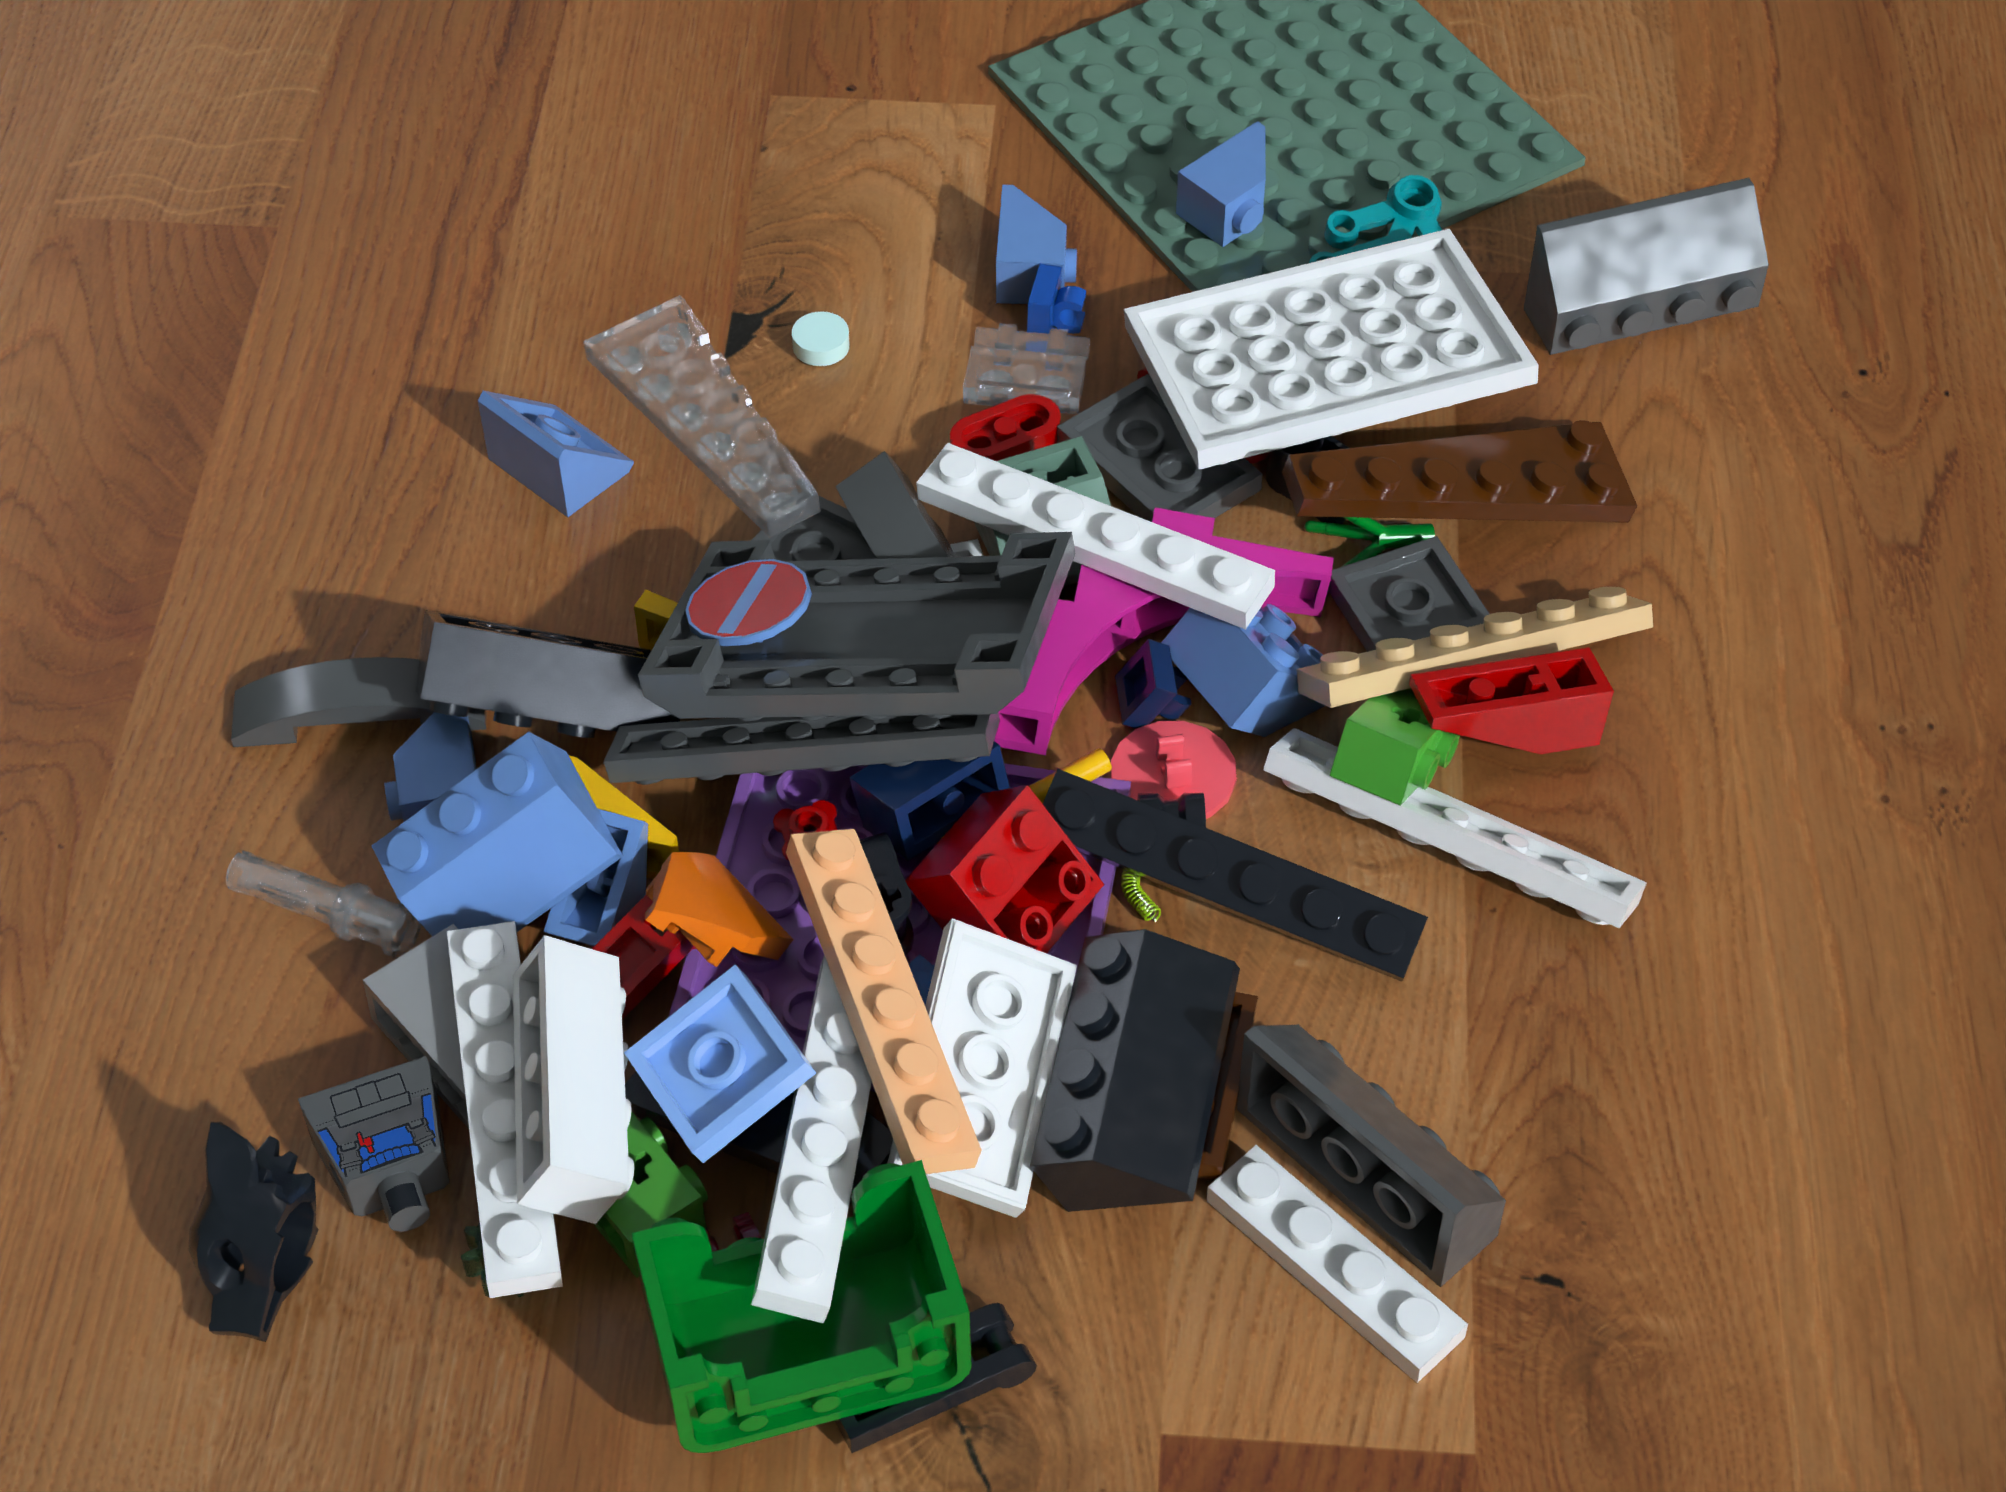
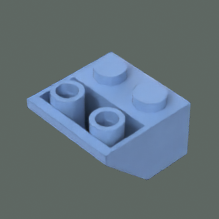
M1267 604L1265 608L1261 607L1246 630L1189 608L1161 642L1169 645L1172 661L1232 729L1266 737L1325 706L1299 694L1297 669L1321 663L1320 657L1323 654L1308 644H1302L1292 633L1296 629V624L1286 613L1272 604Z

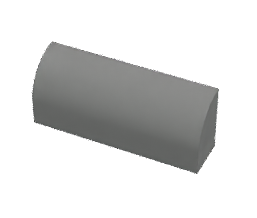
M452 924L363 979L371 1019L408 1061L427 1056L437 1094L469 1129L447 931L458 930Z

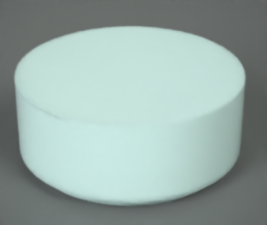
M813 312L802 316L795 322L792 328L794 354L802 362L813 366H827L839 362L847 355L850 347L847 323L840 316L830 312Z

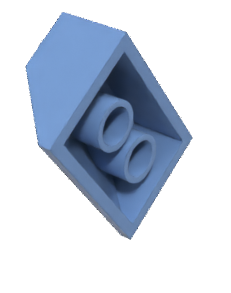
M529 731L372 845L398 900L431 936L436 935L452 924L458 929L512 921H515L516 931L518 932L623 857L567 752Z

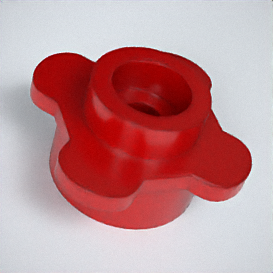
M818 800L812 806H803L795 811L785 808L775 814L773 827L777 832L782 833L784 839L782 855L786 860L789 861L786 851L791 834L809 833L804 832V830L809 829L815 830L812 832L838 830L834 821L837 816V809L834 804L829 801Z

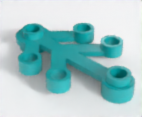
M1405 176L1389 189L1386 201L1351 212L1346 210L1333 212L1328 217L1324 237L1332 247L1344 250L1334 253L1318 252L1310 258L1309 263L1412 238L1414 231H1416L1418 236L1441 231L1442 228L1436 219L1440 214L1442 202L1436 185L1423 176ZM1393 223L1388 236L1353 246L1357 241L1360 231ZM1335 227H1344L1350 232L1343 233L1336 230Z

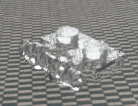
M1000 323L998 329L976 327L974 346H971L963 384V403L995 406L1018 396L1035 394L1047 397L1055 402L1059 407L1060 413L1079 414L1086 374V360H1089L1091 338L1070 336L1068 329L1051 328L1050 333L1018 331L1016 324Z

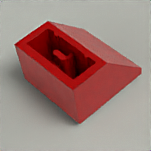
M1028 785L982 793L905 880L908 887L942 930L953 918L1046 954L1105 885Z

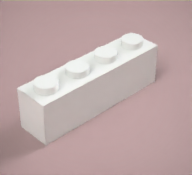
M545 935L513 974L517 1204L596 1224L617 1199H622L627 1194L634 1176V1161L631 1157H628L627 1128L631 1118V1102L625 1097L624 1071L628 1058L624 1052L628 1050V1045L623 1042L622 1014L626 1003V992L624 988L620 987L619 957Z

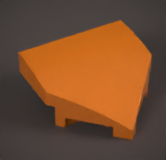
M672 852L662 864L660 872L645 890V894L653 901L652 905L645 912V920L662 932L666 928L673 934L680 930L702 956L715 967L720 964L732 947L740 952L778 960L794 940L715 855L697 852Z

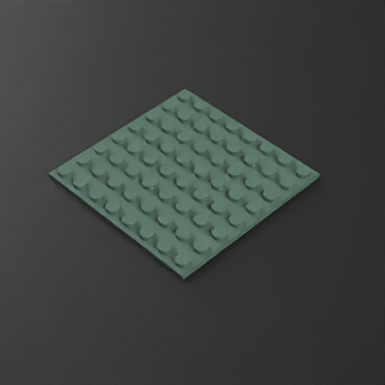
M1149 0L988 66V74L1192 292L1308 264L1310 258L1318 252L1334 253L1344 250L1332 247L1325 240L1324 231L1330 214L1338 210L1351 212L1386 201L1389 189L1405 176H1423L1436 185L1442 202L1441 211L1436 220L1441 228L1444 229L1585 165L1586 159L1581 152L1416 0ZM1258 121L1265 126L1266 180L1263 219L1253 231L1242 234L1226 246L1221 247L1176 214L1178 171ZM1393 223L1360 231L1357 241L1353 246L1388 236ZM1335 227L1340 232H1350L1347 228ZM1414 231L1412 238L1418 236L1416 231Z

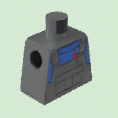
M427 1056L298 1098L312 1144L354 1215L365 1216L384 1210L389 1227L399 1232L413 1230L423 1225L429 1219L430 1210L425 1195L444 1189L450 1183L440 1104Z

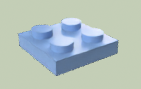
M736 964L624 1052L687 1147L703 1163L816 1074V1071L749 978Z

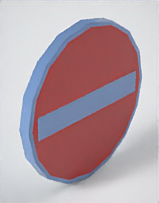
M776 559L749 560L726 567L705 579L691 594L685 611L691 631L700 639H719L720 646L749 645L756 642L762 643L763 640L772 638L791 627L806 612L812 593L806 573L793 563Z

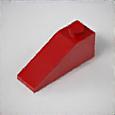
M1590 647L1411 674L1409 685L1432 729L1537 754L1600 745L1614 693Z

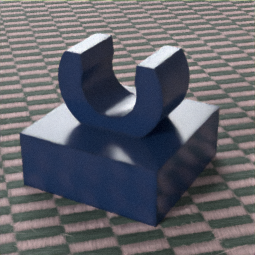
M1148 639L1115 675L1123 725L1139 728L1150 724L1158 714L1167 719L1175 720L1192 705L1191 698L1177 694V690L1186 682L1187 677L1179 668L1173 667L1169 645Z

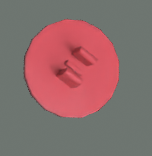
M1157 721L1136 728L1119 742L1111 759V779L1131 781L1130 798L1137 800L1138 793H1158L1164 800L1178 799L1183 793H1204L1206 819L1212 817L1228 803L1236 786V762L1225 741L1206 727L1186 721Z

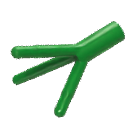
M1344 517L1357 526L1311 520L1304 524V529L1310 533L1372 541V544L1343 566L1377 556L1385 549H1398L1435 537V530L1431 523L1382 525L1372 518Z

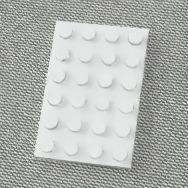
M1450 228L1124 309L1125 328L1198 470L1538 383L1539 365Z

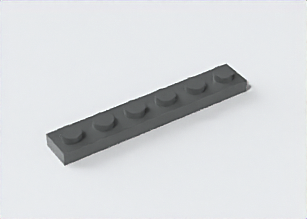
M999 713L988 715H951L942 719L929 718L924 715L887 716L877 720H868L860 716L824 717L813 721L802 720L798 717H764L755 721L720 718L628 725L619 727L605 757L604 765L610 783L636 782L648 785L663 779L697 777L701 780H714L724 775L746 773L773 776L788 770L822 768L826 771H839L850 766L886 764L892 767H899L914 761L941 759L966 762L977 757L990 756L1000 717Z

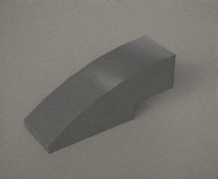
M885 451L835 486L877 559L956 557L943 531L929 516L921 500H918V494L908 476Z

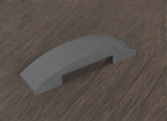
M372 657L332 660L287 669L253 681L236 690L234 694L231 734L233 747L297 743L298 727L416 718H420L422 725L434 712L429 710L430 700L420 699L416 692L419 659ZM469 707L468 718L471 731L486 730L487 710Z

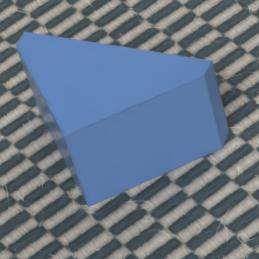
M598 809L623 857L550 909L543 931L547 934L593 947L646 895L648 823Z

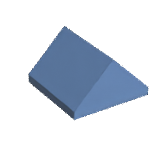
M484 390L478 399L488 459L566 517L571 516L629 473L634 464L633 460L556 405Z

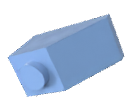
M1258 121L1178 171L1176 214L1221 247L1226 246L1242 234L1250 233L1262 222L1266 180L1265 126Z
M1002 185L996 255V303L1028 304L1040 263L1062 267L1061 288L1065 287V282L1076 283L1077 249L1066 248L1067 225L1014 185Z
M434 712L393 754L396 781L384 783L391 821L403 819V822H405L477 769L468 716L458 717Z

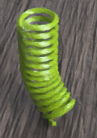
M1123 869L1121 887L1123 888L1124 897L1128 898L1127 901L1145 921H1149L1156 916L1154 922H1156L1161 915V909L1142 890L1140 885L1141 876L1132 874V872L1128 873L1129 871Z

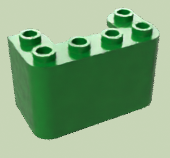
M922 1160L904 1165L889 1163L874 1167L863 1176L862 1181L853 1189L851 1197L853 1216L846 1219L831 1306L824 1323L751 1305L764 1239L749 1237L740 1239L729 1245L726 1249L712 1252L709 1237L704 1227L682 1218L664 1219L653 1224L649 1229L631 1233L641 1287L679 1441L685 1450L693 1453H709L937 1394L954 1387L969 1375L972 1367L970 1311Z

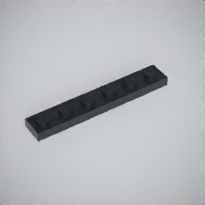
M1058 768L1043 802L1044 807L1078 851L1399 981H1403L1428 919L1425 915Z

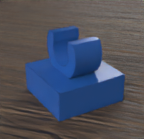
M1039 264L1028 301L1027 344L1049 347L1055 327L1065 333H1081L1085 319V312L1082 311L1086 298V290L1077 286L1061 288L1062 267Z

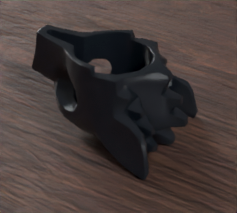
M222 1122L210 1123L205 1148L207 1187L190 1227L189 1252L202 1281L213 1295L209 1331L215 1335L243 1336L266 1342L282 1302L297 1286L313 1264L312 1259L307 1254L319 1230L316 1227L315 1178L309 1173H293L298 1156L290 1151L279 1156L280 1144L276 1138L269 1136L256 1151L247 1139ZM244 1264L243 1271H239L241 1266Z

